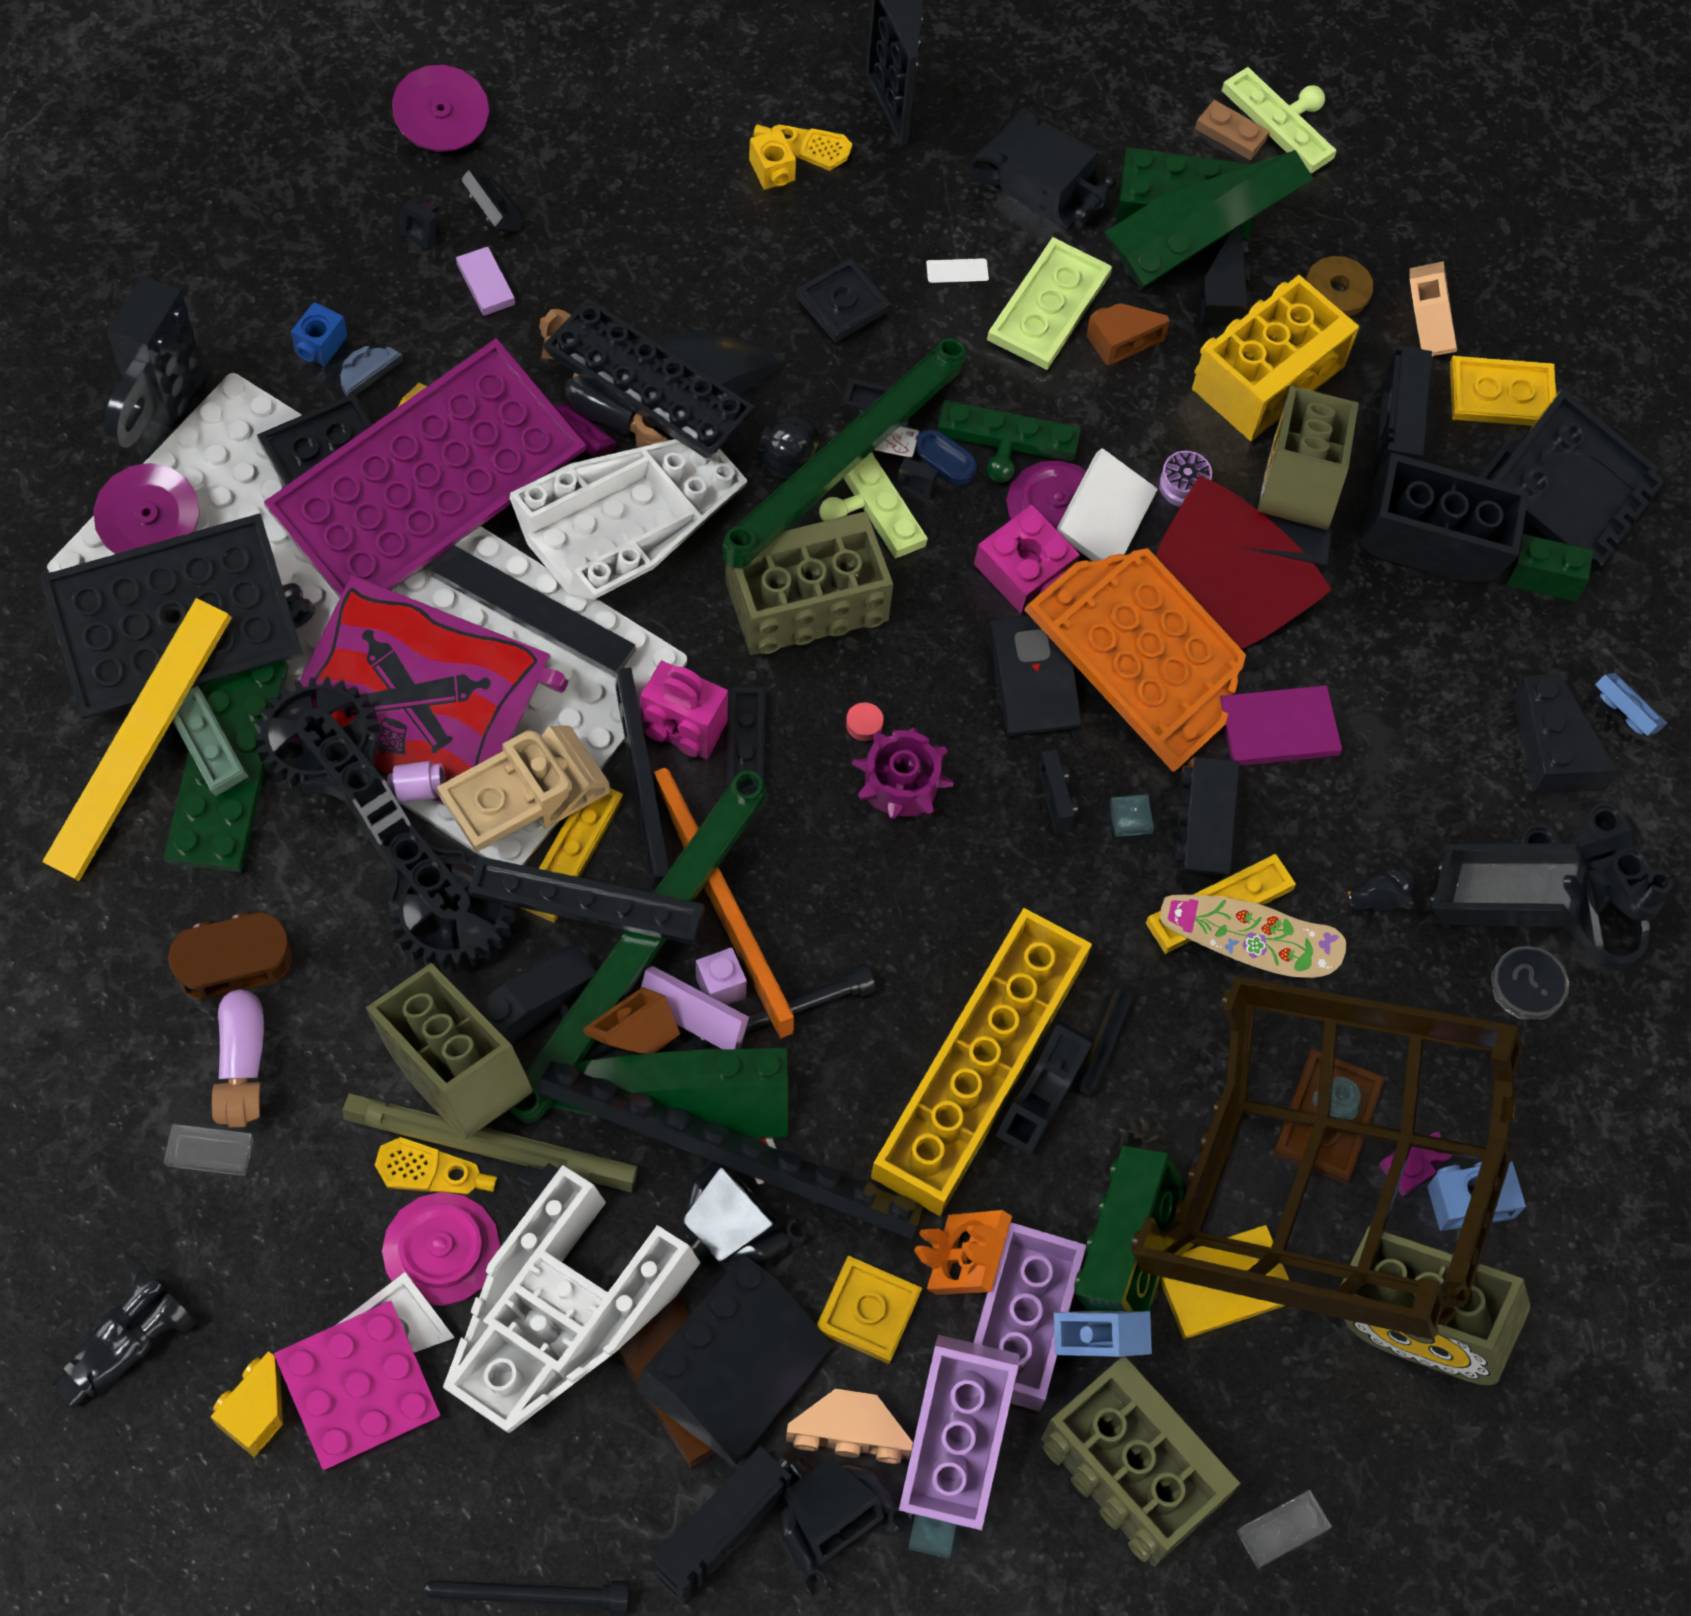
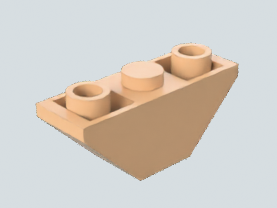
M1444 261L1410 268V285L1421 349L1432 351V356L1456 352L1457 345Z
M834 1389L788 1423L786 1441L793 1442V1447L799 1450L818 1451L820 1446L835 1449V1454L851 1458L859 1457L860 1453L876 1455V1460L890 1464H899L901 1459L909 1460L913 1445L911 1439L877 1395L842 1389Z

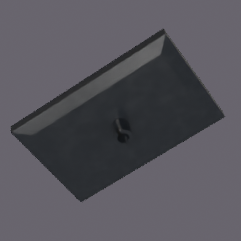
M260 513L40 575L80 716L83 720L135 704L196 598L228 613L232 619L192 688L197 685L201 686L304 656ZM173 614L180 616L176 623H170Z

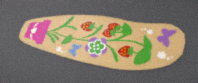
M1171 895L1165 897L1161 907L1162 923L1176 933L1230 958L1276 974L1304 978L1322 977L1335 971L1342 964L1346 953V940L1335 928L1295 919L1257 903L1221 896Z

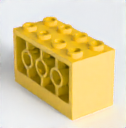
M1298 275L1289 283L1282 282L1274 290L1270 298L1266 301L1260 300L1255 303L1248 315L1241 320L1238 318L1233 320L1221 336L1217 339L1212 337L1203 345L1200 350L1202 354L1200 362L1194 371L1196 376L1192 390L1248 440L1253 441L1280 419L1290 385L1315 391L1345 367L1359 326L1303 277Z

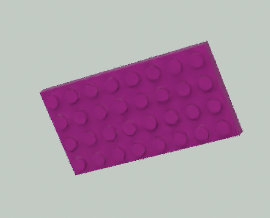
M496 338L265 500L264 506L339 598L351 575L392 591L512 504L510 500L511 492L562 468L584 452L586 444Z

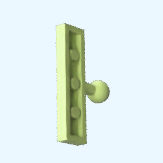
M1249 67L1224 82L1222 92L1256 124L1269 130V136L1286 152L1296 150L1310 174L1334 159L1337 150L1300 116L1304 111H1318L1324 105L1325 94L1320 87L1315 85L1305 87L1300 92L1299 100L1288 105Z
M872 452L844 477L854 496L844 500L838 497H829L820 506L819 513L823 521L844 517L852 511L863 508L864 511H867L870 521L895 559L926 546L928 538Z

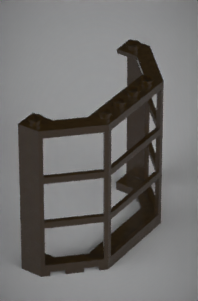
M1236 976L1231 990H1227L1222 999V1012L1226 1015L1231 1029L1227 1084L1222 1098H1217L1215 1101L1213 1122L1210 1131H1205L1200 1144L1201 1155L1197 1165H1193L1188 1175L1189 1188L1185 1199H1181L1177 1204L1175 1212L1176 1221L1160 1232L1154 1218L1146 1216L1141 1231L1138 1230L1134 1234L1131 1251L1141 1272L1433 1340L1438 1335L1437 1325L1446 1326L1455 1317L1456 1309L1453 1307L1463 1308L1468 1303L1511 1161L1513 1144L1508 1143L1510 1122L1507 1120L1514 1121L1516 1117L1518 1088H1513L1517 1065L1521 1064L1523 1051L1518 1026ZM1255 1009L1325 1021L1316 1113L1248 1100ZM1338 1024L1410 1037L1401 1130L1330 1116ZM1424 1040L1492 1052L1491 1061L1495 1082L1487 1147L1415 1133ZM1245 1113L1313 1127L1271 1248L1202 1232ZM1327 1130L1397 1144L1357 1267L1286 1251ZM1411 1147L1482 1161L1445 1281L1441 1285L1439 1281L1421 1278V1281L1372 1270ZM1196 1244L1261 1260L1245 1271L1181 1255ZM1280 1263L1347 1278V1280L1333 1291L1267 1276L1266 1274ZM1365 1283L1414 1293L1416 1297L1413 1307L1408 1308L1353 1294Z

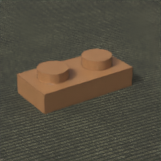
M1213 100L1199 117L1195 127L1196 130L1249 160L1254 157L1267 141L1270 132L1216 100Z

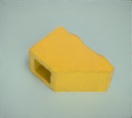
M269 1351L262 1359L257 1357L246 1367L242 1374V1378H244L233 1392L228 1390L221 1395L213 1407L215 1412L211 1415L216 1426L253 1457L259 1453L283 1425L281 1372L275 1356Z

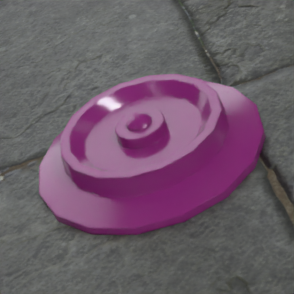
M447 65L424 66L408 73L397 85L392 99L394 122L403 136L418 147L436 152L456 151L473 143L484 131L489 116L487 95L479 82L465 71Z
M1060 460L1039 462L1023 469L1011 482L1006 503L1010 520L1030 505H1033L1057 529L1087 471L1079 465Z
M146 463L129 466L112 476L98 493L93 515L95 531L105 547L114 554L195 532L200 511L198 496L186 477L171 467Z

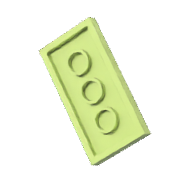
M1052 237L989 330L987 340L1048 370L1111 275L1112 266Z

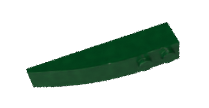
M1293 150L1164 194L1107 230L1104 234L1141 291L1314 178L1297 151Z
M787 1048L660 1052L583 1061L576 1067L581 1073L594 1078L607 1079L619 1088L632 1093L645 1094L653 1101L670 1108H681L693 1117L706 1122L719 1123L725 1126L727 1130L744 1137L788 1139ZM556 1099L550 1104V1107L599 1117Z

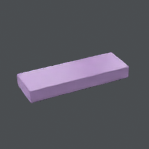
M654 966L645 970L641 987L666 996L677 1025L721 1049L741 1048L749 1019L748 1016Z

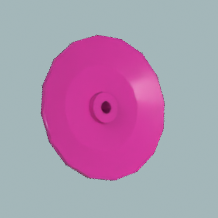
M439 1192L418 1197L399 1210L386 1230L382 1254L386 1273L392 1282L405 1272L431 1306L444 1307L464 1302L483 1289L488 1275L486 1273L488 1263L501 1246L496 1224L483 1206L464 1195Z

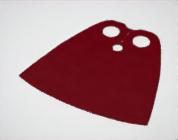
M1199 476L1175 515L1155 556L1194 599L1203 605L1205 611L1240 649H1243L1263 639L1298 616L1330 592L1331 588L1313 563L1244 549L1255 548L1304 553L1286 533L1264 514L1257 512L1258 510L1225 487Z

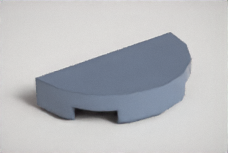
M364 346L352 352L343 362V369L340 375L342 390L346 397L354 393L358 395L403 362L402 354L391 347H386V349H369V346Z

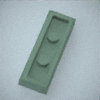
M198 685L190 689L173 722L210 791L217 796L249 776Z

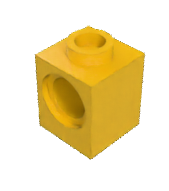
M781 129L750 138L749 160L764 190L775 186H784L789 182L795 181L796 158Z

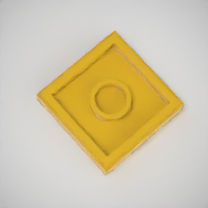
M848 1256L817 1323V1327L826 1337L890 1364L921 1294L922 1287Z

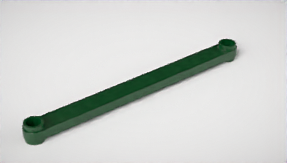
M956 339L942 340L934 350L739 524L730 529L724 537L722 547L725 563L739 569L750 565L755 557L951 379L959 375L964 367L966 358L965 346Z
M750 770L740 772L735 776L727 790L653 892L654 894L692 902L696 899L766 798V785L759 774ZM748 785L758 787L757 791L751 795L740 793ZM631 931L624 933L525 1074L532 1088V1093L527 1097H535L536 1103L527 1111L518 1110L520 1102L511 1107L510 1111L518 1121L533 1123L543 1116L554 1099L538 1093L537 1089L551 1061L558 1064H569L575 1068L578 1066L596 1041L586 1036L583 1028L627 997L667 939Z

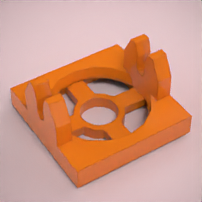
M1003 1210L948 1215L944 1231L939 1228L920 1230L919 1235L925 1241L932 1244V1248L927 1246L915 1247V1252L921 1262L932 1268L927 1290L936 1295L991 1292L1012 1216ZM967 1231L971 1235L970 1240L964 1242L962 1248H957L961 1234ZM967 1257L973 1262L967 1264ZM959 1262V1265L962 1267L959 1279L954 1280L950 1275L953 1263Z

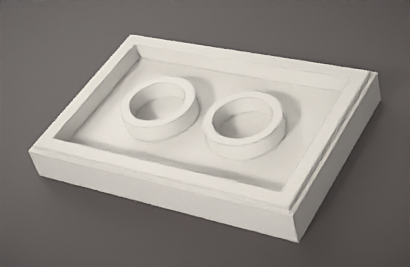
M1102 448L1095 454L1056 530L1072 547L1092 561L1106 559L1108 556L1115 554L1124 555L1157 488Z

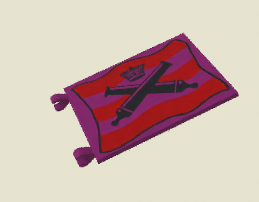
M353 575L350 576L299 681L303 687H308L310 677H314L317 685H322L325 678L330 677L332 687H335L341 680H344L347 691L356 686L360 697H368L370 706L375 708L380 727L378 735L381 745L376 757L375 769L385 781H387L388 774L393 773L395 765L432 761L433 764L442 763L446 782L503 751L502 744L514 737L538 683L559 693H563L568 685V680L563 673L546 668L551 658L549 653ZM312 699L313 709L317 708V699ZM349 706L331 714V716L341 728H344L358 713ZM298 736L290 741L301 746ZM337 758L335 760L340 762L345 758ZM439 795L435 799H430L445 805Z

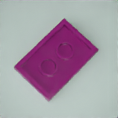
M1327 686L1220 696L1222 711L1228 713L1224 731L1230 758L1233 761H1239V766L1340 756L1342 752Z

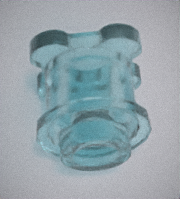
M1333 1078L1331 1117L1352 1120L1358 1114L1357 1106L1360 1103L1361 1095L1356 1084L1348 1078ZM1318 1090L1312 1097V1102L1315 1106H1317Z

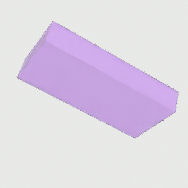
M488 246L456 257L457 266L483 316L515 305V298Z

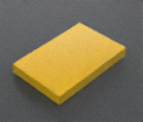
M1452 356L1451 358L1452 420L1533 426L1556 396L1554 364Z
M1267 1225L1228 1237L1270 1248L1273 1244ZM1205 1246L1188 1250L1181 1255L1245 1271L1261 1260ZM1280 1263L1266 1274L1267 1276L1289 1280L1283 1264ZM1160 1277V1283L1183 1340L1285 1306Z

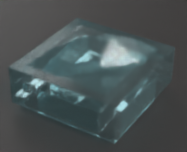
M1148 795L1111 797L1110 809L1115 837L1152 834L1154 827Z
M915 1514L908 1549L949 1559L956 1524Z

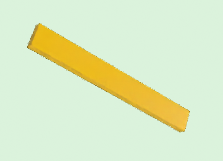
M197 598L195 599L42 861L43 863L80 881L232 619L228 613Z

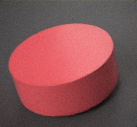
M858 703L854 705L847 713L846 728L848 733L860 741L873 740V734L876 732L881 733L883 728V714L881 710L871 703Z

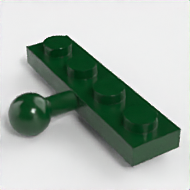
M944 400L937 431L943 433L948 438L997 447V455L992 457L987 464V473L993 481L1004 483L1009 481L1015 472L1014 462L1010 458L1012 451L1074 463L1081 427Z

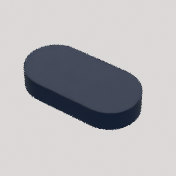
M925 430L916 436L917 442L914 456L918 461L925 462L931 468L938 470L937 475L949 484L962 486L973 480L976 472V460L972 454L937 430Z

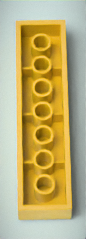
M1023 908L874 1161L871 1174L873 1180L902 1196L908 1197L913 1202L941 1217L1085 965L1092 946L1090 942Z

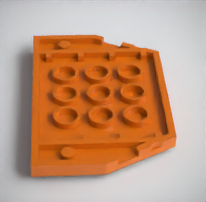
M1148 548L1132 551L1127 555H1110L1106 559L1088 562V560L1076 562L1024 608L1027 614L1172 772L1184 764L1226 724L1228 713L1222 711L1220 696L1233 695L1238 684V673L1242 670L1246 654Z

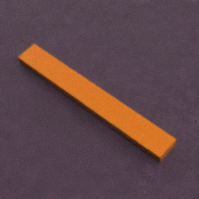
M665 767L654 772L655 792L685 849L699 828L670 771ZM717 867L705 884L704 889L781 1039L793 1034L794 1015L724 877Z

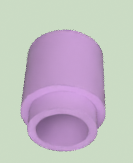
M432 761L395 765L393 773L388 774L387 782L393 795L397 797L398 802L405 803L437 798L436 787L446 782V775L442 763L433 764Z

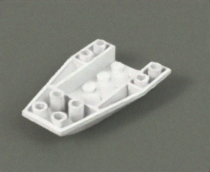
M673 439L568 464L511 492L510 500L527 545L568 595L594 600L654 569L747 485V479L721 449L712 458H704L678 440Z

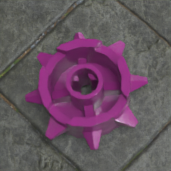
M911 728L909 731H893L892 735L888 737L879 732L874 733V743L867 758L853 759L852 762L854 766L865 771V786L858 793L861 800L868 799L874 808L888 813L891 819H895L896 816L917 817L923 813L928 815L933 813L932 802L938 792V788L953 787L954 784L952 780L941 775V760L948 750L945 746L932 747L929 744L930 740L926 736L917 733L915 728Z

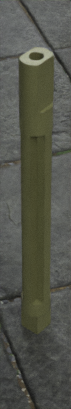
M350 1093L343 1107V1120L363 1124L368 1127L523 1166L530 1165L539 1170H543L548 1163L558 1169L564 1165L589 1182L631 1193L635 1185L638 1166L599 1157L594 1154L483 1127L468 1139L463 1140L441 1116Z

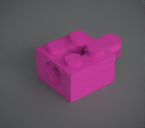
M1030 505L978 544L974 565L1022 614L1025 612L1024 608L1078 562L1080 554L1033 505Z
M661 660L640 695L643 731L655 741H666L677 746L681 752L688 756H699L708 760L727 727L728 690L700 678L687 668L674 666Z

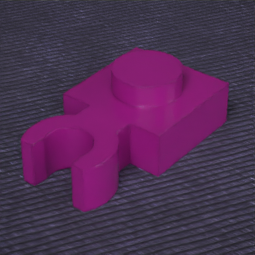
M1435 1132L1429 1135L1437 1138L1441 1137L1439 1132ZM1411 1147L1398 1192L1404 1197L1433 1178L1437 1171L1432 1165H1443L1452 1155ZM1394 1153L1383 1159L1379 1164V1167L1386 1176L1388 1175Z

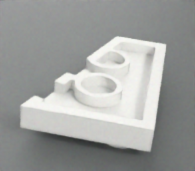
M405 1272L338 1323L340 1324L391 1300L413 1352L455 1338Z

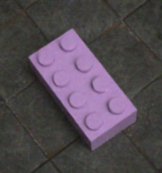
M1010 1223L992 1291L986 1294L973 1343L1020 1354L1010 1403L1040 1412L1046 1399L1057 1357L1055 1355L1054 1313L1069 1312L1075 1290V1278L1080 1270L1086 1245L1015 1223Z
M938 1335L900 1502V1511L982 1530L1019 1366L1020 1354Z

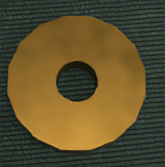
M1331 256L1320 259L1312 265L1306 277L1308 283L1348 317L1359 314L1369 303L1373 293V280L1368 270L1359 262L1347 257ZM1333 283L1342 284L1343 286L1346 287L1347 290H1346V291H1337V290H1334V289L1332 288L1331 284H1333Z

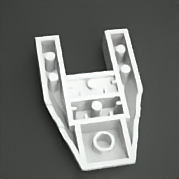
M564 1165L561 1166L488 1263L486 1281L480 1297L475 1298L471 1309L472 1319L465 1338L461 1337L443 1386L446 1391L508 1434L618 1351L678 1295L700 1264V1261L688 1244L658 1225L609 1292H606L562 1263L606 1203L592 1183Z

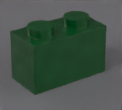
M1522 534L1519 554L1509 567L1507 586L1576 602L1589 580L1593 550Z

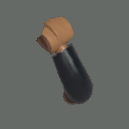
M575 372L573 377L566 381L565 396L571 408L581 416L628 436L635 433L637 448L669 441L661 433L653 429V427L657 426Z

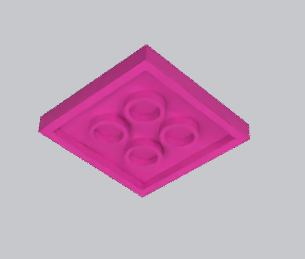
M391 1300L274 1353L322 1470L330 1468L440 1416Z

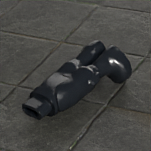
M144 1268L135 1277L134 1289L120 1307L118 1306L110 1310L103 1316L101 1323L79 1347L70 1362H66L62 1366L65 1372L51 1385L74 1408L87 1395L92 1398L96 1394L92 1388L98 1391L106 1387L126 1372L138 1359L143 1358L151 1348L153 1340L159 1334L169 1328L188 1331L198 1322ZM156 1305L140 1325L132 1328L135 1320L145 1310Z

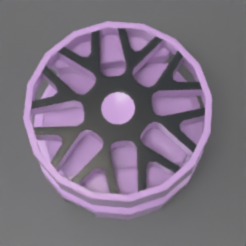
M1180 451L1169 456L1163 466V472L1160 477L1159 489L1162 496L1169 503L1181 507L1199 476L1209 480L1212 479L1211 466L1202 455L1192 451Z

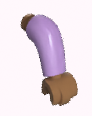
M239 989L225 995L219 1004V1079H228V1083L214 1084L212 1090L213 1120L218 1124H228L229 1128L245 1127L248 1122L260 1117L261 1082H248V1078H258L263 1048L264 1015L261 1002L257 996L247 990Z

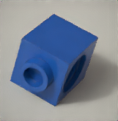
M313 302L291 331L295 352L305 361H314L325 367L347 338L344 316Z

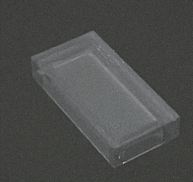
M172 1124L164 1164L167 1167L246 1176L254 1137L251 1133Z

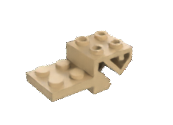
M549 726L542 736L538 732L527 730L503 743L502 752L436 787L439 797L476 853L537 819L546 829L610 793L608 780L571 726Z

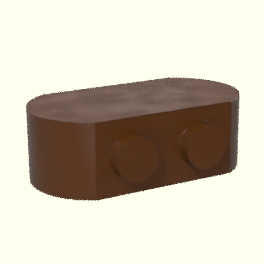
M242 912L234 915L229 920L217 923L205 921L194 925L192 929L183 930L172 942L168 960L181 991L194 1000L205 1001L225 996L231 991L239 989L250 990L278 983L284 978L290 968L292 952L285 930L276 918L263 912L254 914Z

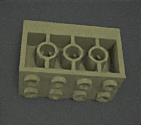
M867 511L784 531L755 557L747 567L739 569L726 564V585L750 655L757 653L770 654L781 647L793 644L806 645L817 638L829 635L837 637L846 634L849 630L861 627L874 628L885 621H889L893 582Z
M1125 1356L1116 1361L1050 1419L1041 1438L1045 1443L1043 1449L1047 1456L1057 1465L1063 1463L1073 1475L1071 1481L1076 1489L1085 1497L1091 1495L1101 1506L1099 1512L1106 1523L1115 1530L1120 1528L1130 1539L1128 1545L1132 1552L1142 1562L1148 1560L1154 1567L1225 1503L1241 1484ZM1129 1463L1134 1465L1137 1469L1131 1467ZM1157 1495L1163 1497L1166 1502L1162 1501Z

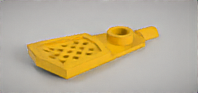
M757 124L753 136H759L781 129L784 135L791 136V138L786 140L795 157L829 171L847 161L852 150V143L844 134L812 128L806 130L780 124L773 128H768Z
M402 1137L381 1145L375 1162V1168L387 1188L469 1195L475 1189L494 1192L498 1178L479 1173L475 1163ZM454 1169H460L464 1172V1175L460 1180L454 1181L449 1178L450 1172Z

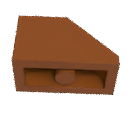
M1118 303L1109 308H1100L1090 316L1086 337L1105 364L1109 366L1165 341L1170 319L1164 314Z
M641 987L583 1028L585 1035L610 1046L643 1054L662 1051L670 1041L680 1035L666 996L645 987Z

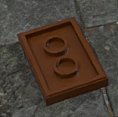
M1311 1049L1289 1107L1290 1109L1316 1113L1322 1052ZM1335 1058L1330 1116L1369 1124L1385 1077ZM1284 1121L1272 1155L1300 1166L1313 1127ZM1327 1130L1313 1171L1347 1185L1364 1137Z

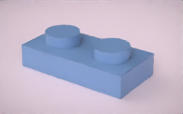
M1616 673L1605 674L1595 684L1602 691L1600 694L1602 700L1613 709L1619 708L1628 717L1626 719L1627 724L1638 734L1642 735L1645 733L1647 736L1657 734L1667 724Z

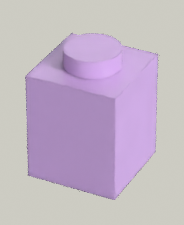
M732 947L696 960V980L701 992L726 1005L746 998L747 980Z

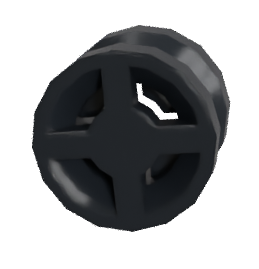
M289 583L284 585L283 588L295 628H299L312 618L316 609L309 599H304L303 590L298 584Z

